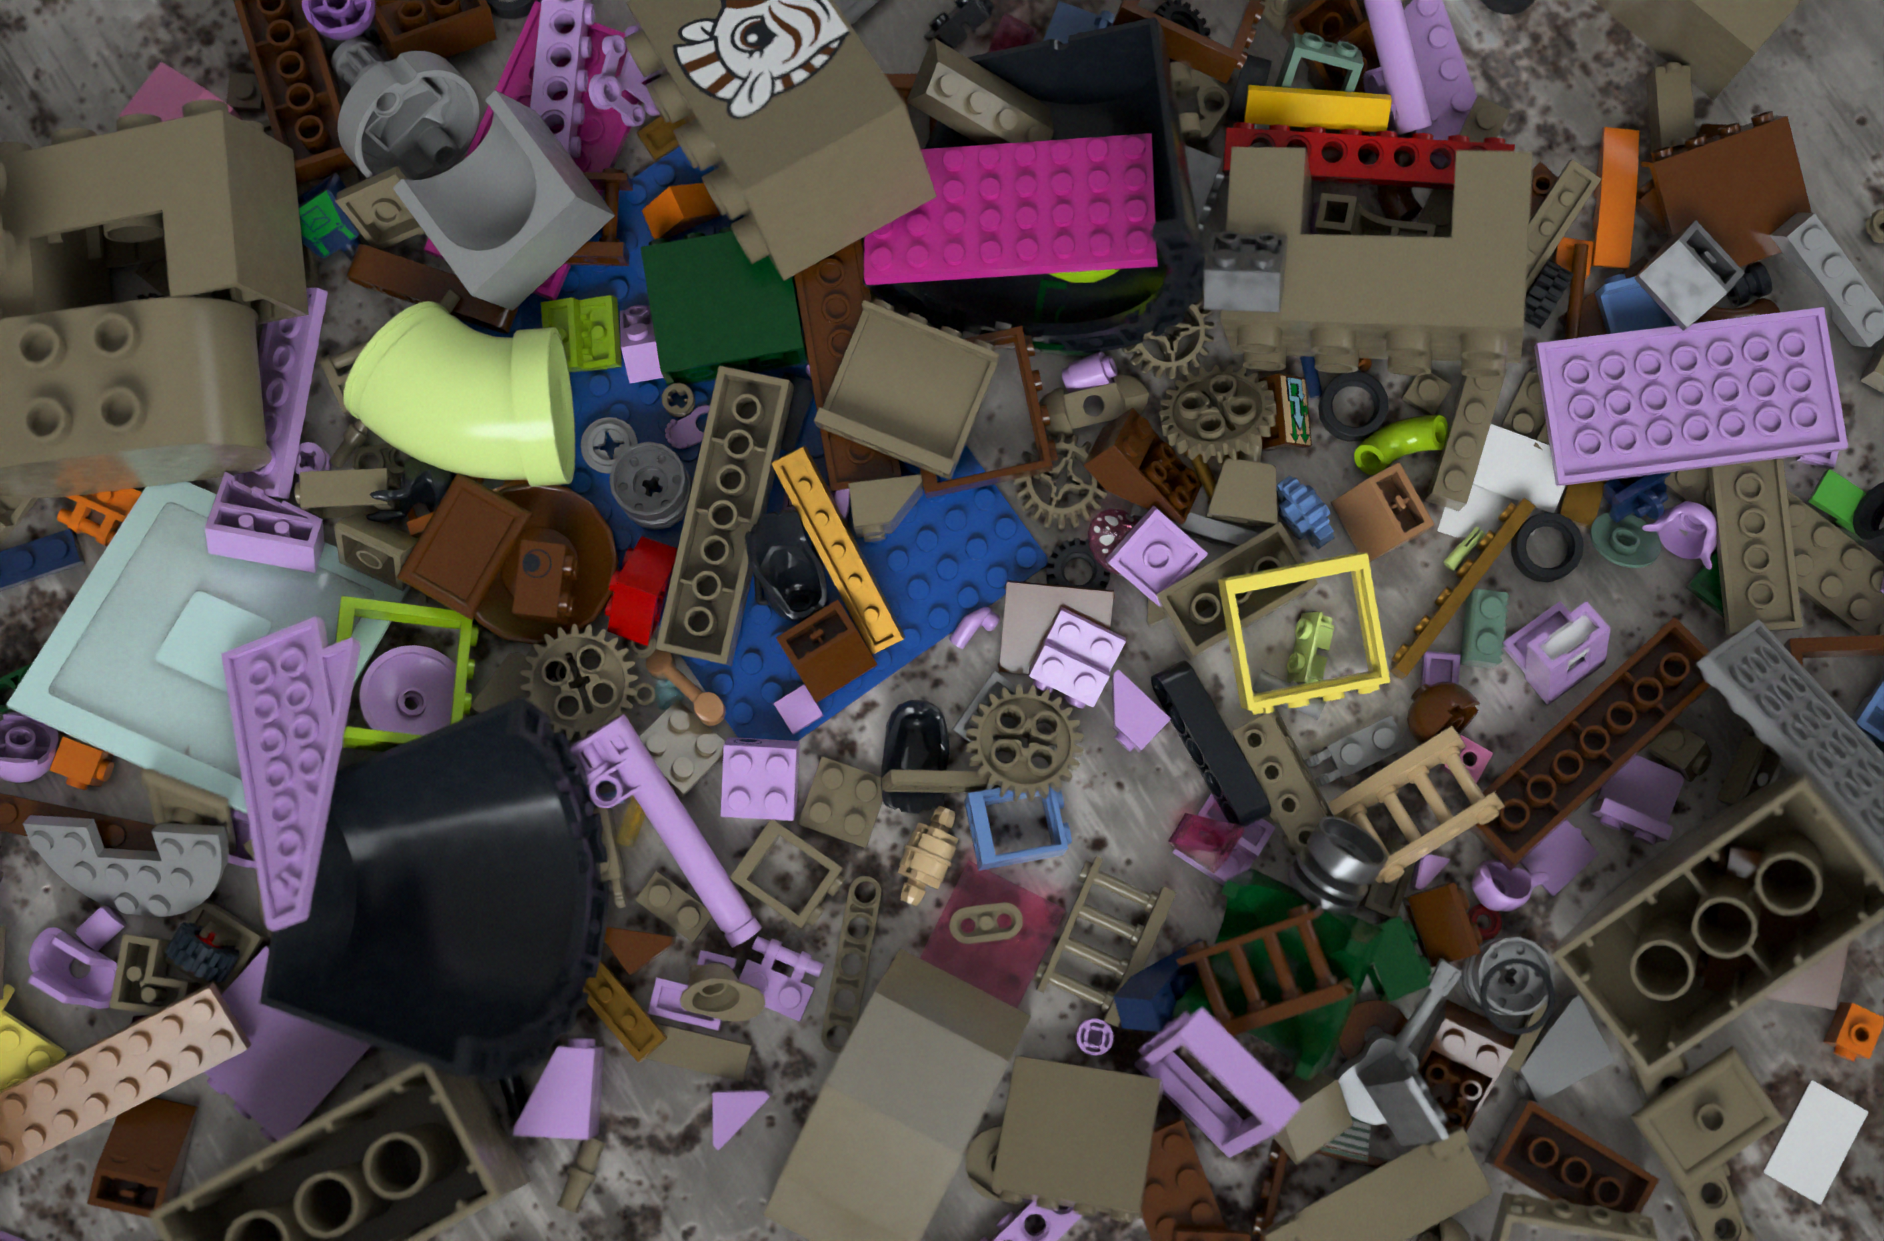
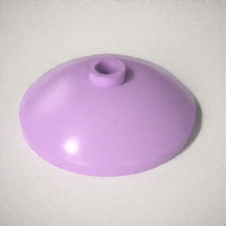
M418 645L397 647L380 655L368 667L359 688V707L368 728L426 735L450 724L456 664L439 651ZM466 684L465 693H469V692H468L467 684ZM412 700L416 703L417 708L409 710L404 702Z

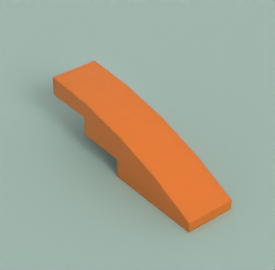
M1602 128L1597 176L1601 178V181L1594 191L1596 205L1592 232H1595L1591 266L1629 269L1637 196L1639 130Z

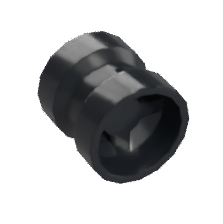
M1757 261L1747 265L1744 270L1745 273L1726 294L1733 306L1738 307L1746 304L1753 296L1762 298L1772 293L1770 275L1761 262Z

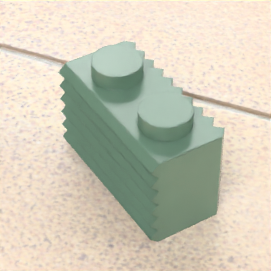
M1474 589L1466 598L1460 652L1461 665L1491 669L1503 661L1500 656L1504 654L1501 649L1505 647L1502 644L1505 640L1502 635L1506 633L1503 628L1507 626L1504 621L1507 619L1505 613L1508 612L1506 608L1509 604L1506 599L1510 597L1508 593Z

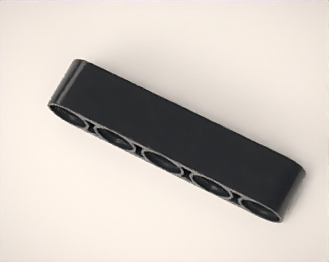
M1183 660L1151 677V684L1166 714L1171 718L1170 721L1229 824L1239 831L1270 815L1271 807L1265 793L1192 666Z

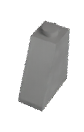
M1570 995L1562 1001L1540 1031L1519 1072L1515 1071L1517 1077L1513 1078V1082L1523 1098L1528 1097L1530 1101L1538 1103L1616 1062L1580 995Z

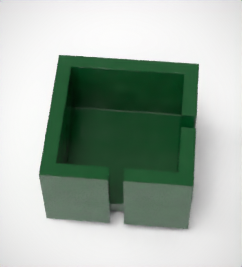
M1392 916L1373 923V925L1385 930L1372 961L1373 968L1369 969L1367 973L1378 1001L1392 1002L1430 986L1431 983L1428 976L1432 975V971L1423 954L1418 956L1412 942L1416 941L1417 937L1408 920L1403 922L1401 916Z

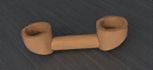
M655 650L646 659V668L651 676L659 680L668 679L694 703V711L703 724L714 726L723 721L726 715V708L722 700L714 693L702 692L676 668V661L671 653Z

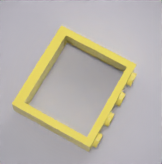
M1356 552L1218 579L1241 708L1248 711L1252 710L1253 715L1274 712L1275 705L1287 703L1288 708L1303 707L1310 704V698L1323 696V701L1338 700L1345 697V691L1358 689V694H1367L1380 690L1379 685L1390 683L1368 553ZM1351 571L1368 671L1253 694L1235 594Z

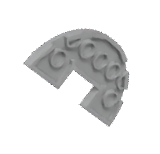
M30 815L23 823L32 847L38 851L45 862L63 880L87 897L128 915L166 917L182 914L196 908L211 895L222 880L224 867L228 863L229 847L224 826L158 823L152 831L158 851L104 848L94 819Z

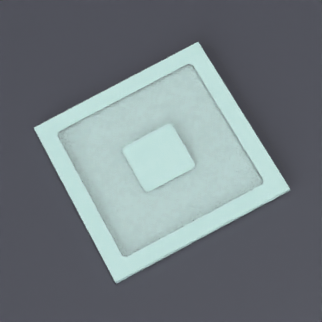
M189 482L145 487L6 705L10 709L145 769L149 768L227 797L230 807L247 814L221 654L315 616L324 620L328 645H334L341 596L402 603L411 586L407 585L404 591H401L339 563L337 547L326 542L316 573L209 554L205 526L217 494ZM354 617L352 637L360 641L361 648L353 687L392 621Z

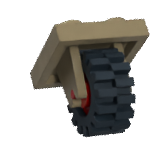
M206 899L194 909L187 923L183 922L180 924L165 950L168 953L165 962L203 986L214 982L222 995L250 964L266 935L214 902Z

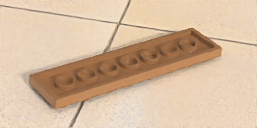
M214 982L0 1090V1174L248 1050L251 1042Z

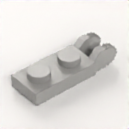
M1390 715L1326 746V750L1304 761L1307 767L1312 768L1320 764L1322 760L1330 757L1336 770L1316 777L1315 782L1319 788L1339 777L1343 779L1407 748V745Z

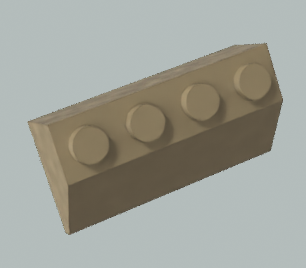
M934 38L930 41L906 101L907 103L979 145L1048 141L1052 139L1054 126L1048 106Z
M1281 522L1156 594L1171 631L1189 661L1228 639L1218 579L1305 563ZM1316 579L1235 594L1241 630L1312 590L1318 584Z

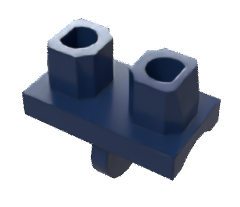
M1671 472L1628 477L1634 482L1630 486H1627L1621 479H1612L1605 483L1603 496L1611 505L1609 516L1616 523L1633 512L1638 518L1645 514L1653 520L1663 516L1664 507L1662 503L1668 500V496L1665 493L1667 486L1664 482Z

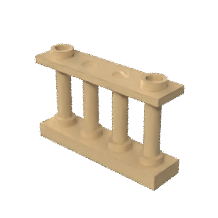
M1453 726L1327 803L1334 816L1353 822L1370 833L1386 851L1388 860L1375 879L1379 884L1383 881L1388 883L1396 880L1404 873V868L1475 824H1486L1499 815L1498 810L1505 807L1495 792L1487 797L1481 792L1459 757L1460 751L1467 746ZM1440 763L1447 764L1472 806L1454 817L1428 777L1429 770ZM1409 782L1416 784L1441 824L1421 836L1397 797L1398 789ZM1377 802L1386 805L1409 845L1393 855L1389 854L1365 815L1367 808Z

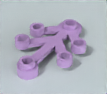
M629 26L625 31V37L638 31V26ZM620 35L606 36L602 42V50L606 58L601 74L594 75L589 83L588 92L590 100L597 109L607 110L612 107L621 113L622 121L626 126H640L645 119L643 108L638 104L632 105L621 96L622 91L627 90L642 101L648 115H660L646 86L641 83L660 73L656 71L644 78L630 52L627 51L621 75L615 77L619 58L624 55L626 45L623 37Z

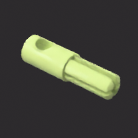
M1475 527L1443 561L1444 565L1451 571H1454L1485 536L1484 531H1480L1479 527Z

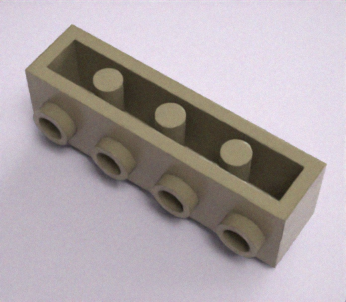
M1275 709L1274 712L1264 714L1233 730L1232 733L1235 737V743L1249 763L1255 778L1269 801L1271 807L1270 817L1275 823L1279 822L1286 834L1283 836L1286 848L1291 855L1298 856L1303 847H1308L1307 840L1322 817L1333 816L1281 715Z

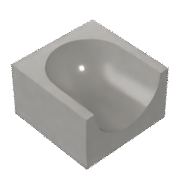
M494 90L485 99L493 110L491 127L483 141L468 157L451 169L427 179L406 180L402 178L393 187V190L472 296L514 310L604 227L615 214L535 110Z

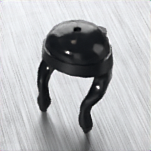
M414 457L408 458L404 462V472L399 490H380L370 493L372 498L389 502L394 499H400V510L378 511L367 514L366 518L375 522L403 519L417 503L426 504L430 513L435 512L456 473L424 463Z

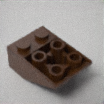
M1131 408L1102 428L1083 464L1106 491L1148 510L1154 505L1166 517L1179 524L1185 523L1202 486L1194 470L1188 468L1175 454L1172 446L1164 442L1152 429L1149 421L1141 417L1134 408Z
M1448 999L1444 1002L1417 1057L1418 1067L1416 1071L1448 1119L1447 1122L1442 1124L1444 1129L1447 1130L1457 1125L1464 1128L1465 1132H1467L1513 1052V1034L1498 1029L1488 1018Z
M153 1097L117 1115L97 1163L87 1204L150 1218V1213L174 1201L177 1198L199 1107Z

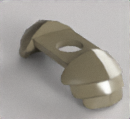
M1123 374L1114 376V383L1065 394L1063 388H1056L1044 395L1039 402V405L1046 404L1051 425L1044 427L1045 432L1054 437H1058L1059 433H1064L1065 438L1073 436V429L1117 419L1131 408H1134L1141 416L1148 403L1149 392L1136 377ZM1091 395L1099 396L1104 402V409L1098 416H1090L1084 411V401Z

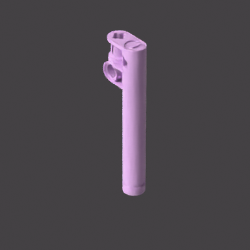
M1364 0L1380 63L1379 68L1365 72L1363 78L1365 92L1391 95L1392 102L1387 131L1397 132L1399 135L1433 125L1402 1Z
M625 714L616 717L570 746L571 753L574 756H578L589 780L586 787L589 790L591 800L597 806L610 808L633 794L721 931H724V936L731 947L745 942L762 928L755 916L751 915L752 911ZM604 780L613 782L616 785L617 794L613 797L602 796L598 790L599 782Z

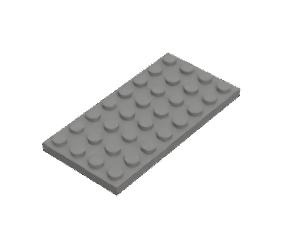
M1757 619L1707 654L1696 665L1702 670L1705 680L1710 685L1717 687L1728 698V703L1733 711L1744 716L1754 727L1757 737L1765 744H1770L1780 755L1781 762L1786 769L1796 774L1803 771L1807 773L1884 869V754L1765 625Z

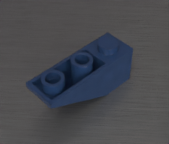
M1202 939L1191 942L1134 974L1127 980L1113 997L1122 1028L1161 1032L1174 1016L1172 1014L1177 1001L1187 993L1199 975L1194 961L1179 966L1176 959L1187 954L1185 947L1203 941Z

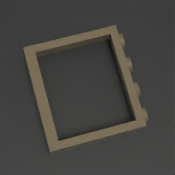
M1506 1192L1502 1193L1490 1241H1508L1512 1223L1518 1222L1623 1241H1658L1653 1218L1646 1217L1640 1213H1623L1611 1211L1601 1206L1588 1207L1571 1204L1565 1200L1558 1199L1552 1201L1535 1198L1525 1193L1511 1194Z

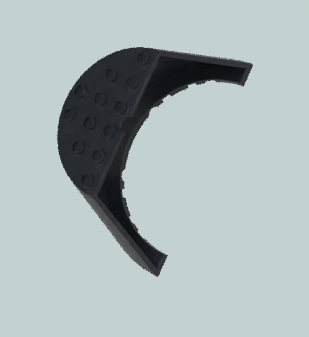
M1156 17L1069 35L1068 43L1066 44L1056 39H1048L967 57L1048 106L1054 126L1051 140L1152 133L1156 223H1153L1151 237L1157 244V267L1120 269L1115 274L1095 283H1071L1050 274H1033L866 285L863 278L862 284L893 307L896 305V301L908 307L907 314L913 313L928 320V323L938 330L942 326H946L960 332L962 335L964 331L983 335L1022 326L1024 336L1031 335L1032 341L1044 342L1045 344L1064 345L1061 351L1094 353L1125 348L1142 343L1144 334L1153 331V336L1157 337L1165 333L1166 327L1176 326L1184 320L1185 311L1193 302L1197 303L1201 296L1204 284L1205 258L1166 38ZM937 121L924 149L976 146L979 144ZM1041 279L1067 283L1066 290L1046 289L1040 323L1033 322ZM1065 305L1064 309L1059 314V323H1055V314L1057 310ZM1012 346V347H1007V348H1004V349H1013V348H1015V347ZM1034 348L1035 353H1042V350Z
M524 697L515 698L336 771L308 919L277 931H272L259 1003L456 1077L470 1080L512 1078L521 1074L522 1069L533 1068L550 1055L549 1047L561 1033L570 1032L576 1022L577 1011L579 1008L584 1007L589 997V993L583 992L588 978H596L605 940L609 900V882H601L600 863H608L606 847L602 843L603 827L600 813L593 814V804L588 802L583 785H586L589 780L578 756H574L571 753L569 741L562 732H554L548 726L552 719Z

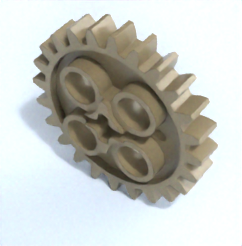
M1215 364L1212 372L1209 373L1203 367H1200L1199 376L1195 377L1189 373L1186 375V383L1176 380V390H1167V400H1161L1162 411L1159 412L1163 436H1167L1169 446L1176 445L1179 454L1188 450L1189 459L1191 460L1198 454H1202L1204 463H1207L1211 456H1216L1218 463H1222L1224 455L1227 454L1233 460H1237V451L1240 450L1249 455V445L1253 444L1261 447V436L1270 437V427L1276 424V402L1274 401L1273 390H1268L1267 381L1259 382L1258 373H1253L1247 377L1245 367L1235 373L1231 364L1227 366L1225 371H1220L1218 365Z
M572 624L569 635H566L564 630L558 627V638L555 640L546 633L544 639L547 646L543 648L538 644H534L533 648L538 656L536 658L526 656L524 659L532 665L531 670L520 671L522 676L529 678V683L519 686L520 690L530 691L531 696L526 699L534 703L552 719L551 724L554 725V732H560L561 729L566 730L568 741L572 739L574 732H579L580 738L583 739L587 736V731L592 730L594 732L613 718L622 715L620 712L621 708L632 709L633 705L625 699L627 695H636L638 693L635 689L628 687L629 682L638 679V676L630 675L627 672V669L634 666L635 662H624L622 659L628 652V649L624 648L617 651L614 648L618 642L617 637L606 642L604 640L605 629H602L597 636H593L592 627L589 624L584 634H579L576 624ZM584 650H594L600 656V663L596 669L588 670L580 664V654ZM567 652L572 653L579 676H587L589 683L584 685V690L592 707V712L589 714L584 709L579 690L569 687V682L573 681L574 677L565 656ZM556 661L563 664L566 675L562 681L551 682L547 679L545 668L549 663ZM599 683L607 684L612 690V698L606 704H599L592 697V690ZM567 695L574 697L578 702L577 712L570 717L563 716L557 707L560 698Z
M1019 684L1016 686L1014 695H1011L1004 687L1000 693V700L993 694H990L987 700L990 707L980 703L977 708L980 716L972 715L970 719V724L974 728L967 729L966 738L973 742L966 745L965 751L975 753L976 755L970 758L969 766L980 765L981 768L978 770L976 778L980 779L988 776L990 778L986 787L988 790L996 784L1001 786L1000 797H1003L1010 790L1013 791L1014 801H1018L1021 793H1026L1029 802H1032L1035 792L1038 791L1046 799L1049 795V786L1054 791L1059 792L1062 788L1060 779L1069 783L1073 777L1069 770L1077 771L1080 762L1073 758L1081 757L1084 752L1083 748L1075 745L1082 742L1084 734L1073 732L1079 727L1080 721H1069L1068 718L1072 713V707L1061 710L1059 707L1062 698L1058 697L1053 702L1049 701L1050 690L1048 689L1041 696H1037L1035 685H1032L1029 693L1023 694ZM1011 717L1016 720L1018 727L1014 729L1005 728L1001 724L1000 719ZM1039 723L1049 724L1054 733L1050 735L1041 734L1037 730L1036 725ZM993 736H998L1002 740L995 741ZM1021 738L1028 739V748L1022 747ZM1054 745L1056 750H1051L1047 746ZM1006 751L1012 756L1013 761L1001 763L996 759L995 753ZM1035 757L1044 758L1048 762L1049 768L1037 769L1033 766L1031 759Z

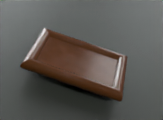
M457 473L396 578L472 620L533 513L466 475Z

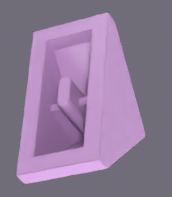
M718 1090L712 1092L713 1146L720 1150L772 1094L768 1090Z

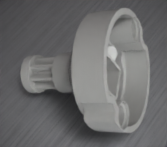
M355 37L344 41L338 46L331 60L332 70L342 82L352 87L339 113L338 137L344 152L364 176L369 179L398 166L407 180H422L429 175H439L453 167L467 151L475 136L479 122V103L471 85L445 58L426 51L400 53L397 59L384 62L376 46L365 37Z

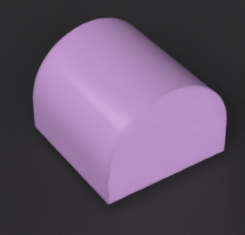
M103 906L80 925L75 933L90 948L99 951L126 926V922L115 909Z

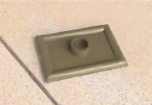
M148 768L144 770L143 777L156 826L158 823L224 826L228 838L229 854L237 852V843L227 797Z
M1731 1046L1630 1115L1681 1191L1785 1121L1734 1046Z

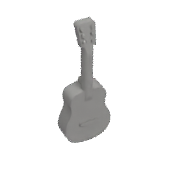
M1440 959L1430 979L1431 985L1401 1032L1396 1037L1384 1032L1373 1033L1366 1041L1363 1050L1346 1061L1338 1069L1334 1078L1338 1080L1349 1113L1354 1118L1375 1125L1386 1123L1356 1073L1392 1051H1395L1401 1061L1408 1058L1415 1070H1417L1418 1061L1409 1045L1441 997L1447 996L1461 976L1459 968L1444 959Z

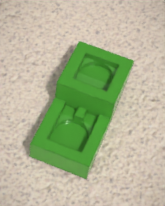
M1828 469L1823 473L1808 502L1835 517L1834 523L1855 534L1852 524L1854 512L1866 493L1844 477Z

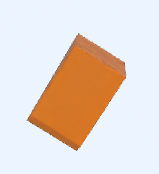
M704 183L669 186L641 210L654 240L668 239L720 216Z

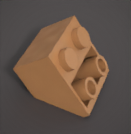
M1400 462L1366 479L1331 502L1357 551L1368 553L1369 563L1426 533L1435 525Z

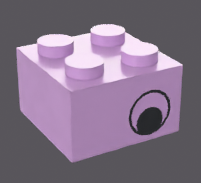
M728 737L723 746L721 817L793 821L797 813L800 741Z

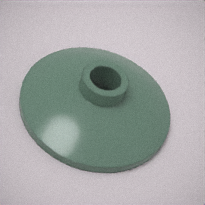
M1610 512L1594 520L1590 528V539L1595 549L1607 560L1623 567L1641 568L1652 564L1658 558L1661 551L1660 538L1656 531L1649 532L1642 529L1643 525L1648 524L1643 519L1630 514L1616 523L1609 516Z

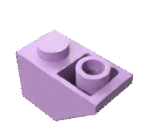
M635 305L627 310L620 311L621 350L629 383L663 378L660 371L650 306Z

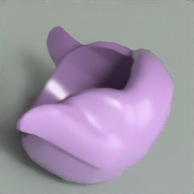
M1685 501L1664 510L1663 516L1654 523L1642 526L1644 531H1656L1661 543L1674 555L1686 559L1701 558L1704 566L1707 569H1712L1710 556L1717 545V521L1713 513L1705 506ZM1680 530L1688 532L1685 536Z
M1491 859L1481 862L1475 868L1472 888L1478 900L1486 908L1492 911L1509 912L1523 906L1531 897L1532 889L1539 884L1547 882L1549 875L1546 872L1529 873L1520 867H1514L1510 871L1500 860Z

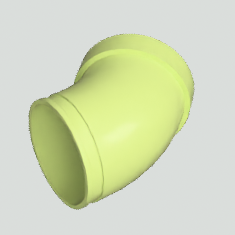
M432 301L421 302L403 310L387 322L367 343L352 366L343 394L344 405L347 411L357 419H361L368 429L387 443L415 459L446 471L472 477L498 480H528L532 487L570 484L572 482L576 454L574 407L567 358L561 336L555 327L517 330L513 338L495 337L468 327L455 316L450 315L439 303Z

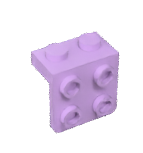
M1636 755L1600 788L1590 814L1601 818L1600 823L1604 826L1618 831L1624 828L1634 832V838L1644 843L1655 845L1656 842L1668 841L1674 827L1668 825L1667 822L1683 785L1684 777L1674 770Z

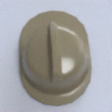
M711 963L707 965L694 964L690 967L688 988L683 991L680 1003L681 1007L686 1011L707 1015L720 1020L737 1022L746 1021L761 1013L765 1006V998L759 989L739 982L734 971L728 965Z

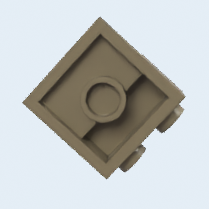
M398 166L337 192L335 200L369 245L380 250L387 247H395L403 240L417 234H426L393 190V187L402 178L407 180Z
M1528 371L1500 427L1549 445L1539 375ZM1535 442L1534 447L1542 450V448Z

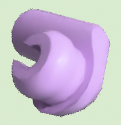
M982 607L967 614L961 620L949 640L957 647L964 649L979 627L983 626L987 631L994 630L1000 622V616L992 612L993 609L990 607Z

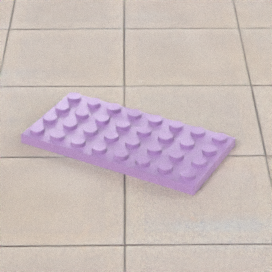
M1824 307L1693 323L1684 331L1676 325L1541 342L1534 346L1556 486L1843 451L1848 448Z

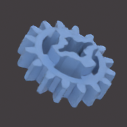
M1291 475L1276 484L1277 498L1280 500L1279 506L1281 508L1278 510V513L1296 538L1299 540L1302 538L1304 540L1307 539L1312 547L1315 546L1317 549H1320L1335 538L1332 534L1334 530L1328 524L1330 523L1328 515L1331 513L1327 505L1322 502L1310 485H1300L1296 477L1292 478Z

